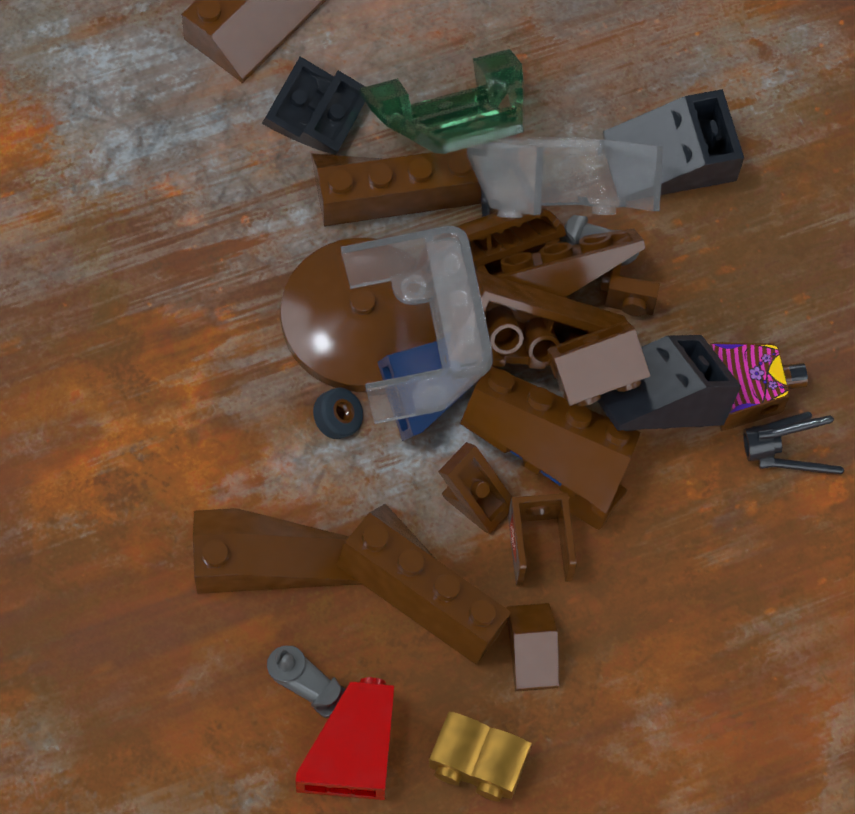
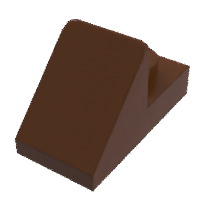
M466 442L438 471L448 485L442 492V496L484 532L490 534L508 515L512 496L477 446Z

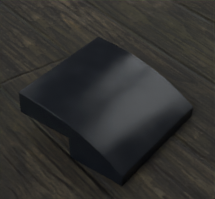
M300 56L262 124L304 145L336 155L372 90L339 70L333 76Z

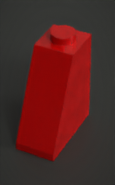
M374 677L361 678L360 682L349 683L296 772V793L385 800L394 685H386L385 680Z

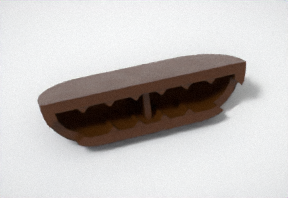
M534 204L515 205L440 231L428 238L417 252L414 262V277L422 287L566 236V231L563 223L548 209Z

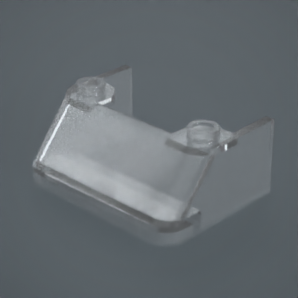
M589 137L467 138L468 159L489 207L498 209L499 217L521 218L523 213L540 215L541 206L557 205L592 206V213L601 215L616 214V207L660 211L663 146Z
M443 226L341 247L351 289L391 281L393 293L400 302L408 305L429 302L442 369L365 384L375 424L442 411L490 370L493 363L492 348L469 239L462 229L455 226Z

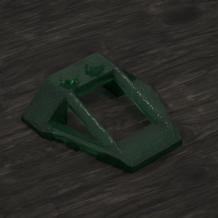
M511 49L473 58L477 87L410 104L409 94L398 78L360 88L361 96L370 110L387 127L434 153L446 154L524 133L523 65ZM508 93L510 106L502 109L498 106Z

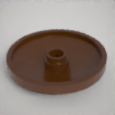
M349 238L325 245L310 254L298 265L285 286L281 302V325L287 347L294 359L307 373L329 386L345 388L353 392L384 390L386 388L377 363L379 360L390 354L441 340L444 326V301L438 282L436 281L421 287L414 277L416 255L389 241L375 238Z

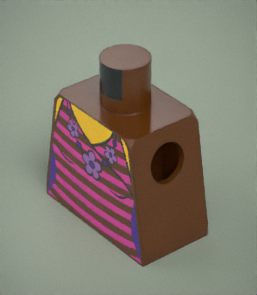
M710 343L712 349L741 385L725 424L720 426L721 431L780 414L784 411L789 400V389L804 388L808 385V374L805 364L783 365L779 348L773 343Z

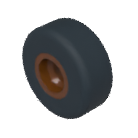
M334 388L322 393L317 398L313 408V416L317 427L324 435L332 439H341L351 436L359 430L363 421V409L359 399L351 391L345 388ZM336 408L343 412L342 419L338 417Z

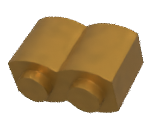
M449 711L429 758V767L436 770L434 776L443 782L452 785H459L460 781L471 783L477 787L475 792L480 796L500 802L502 797L512 799L530 754L532 743L511 733L491 728L467 716Z

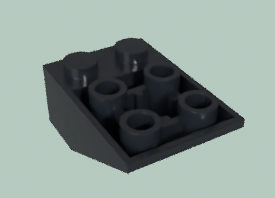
M723 89L681 97L603 131V138L622 202L737 181L744 160Z
M670 335L641 347L650 377L640 380L641 384L634 389L618 392L615 389L601 394V399L597 401L618 431L721 426L727 420L741 385L702 335Z

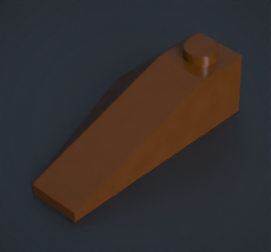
M634 228L586 235L576 245L559 242V239L546 242L545 247L540 250L521 251L473 268V272L475 270L566 298L645 249V243Z

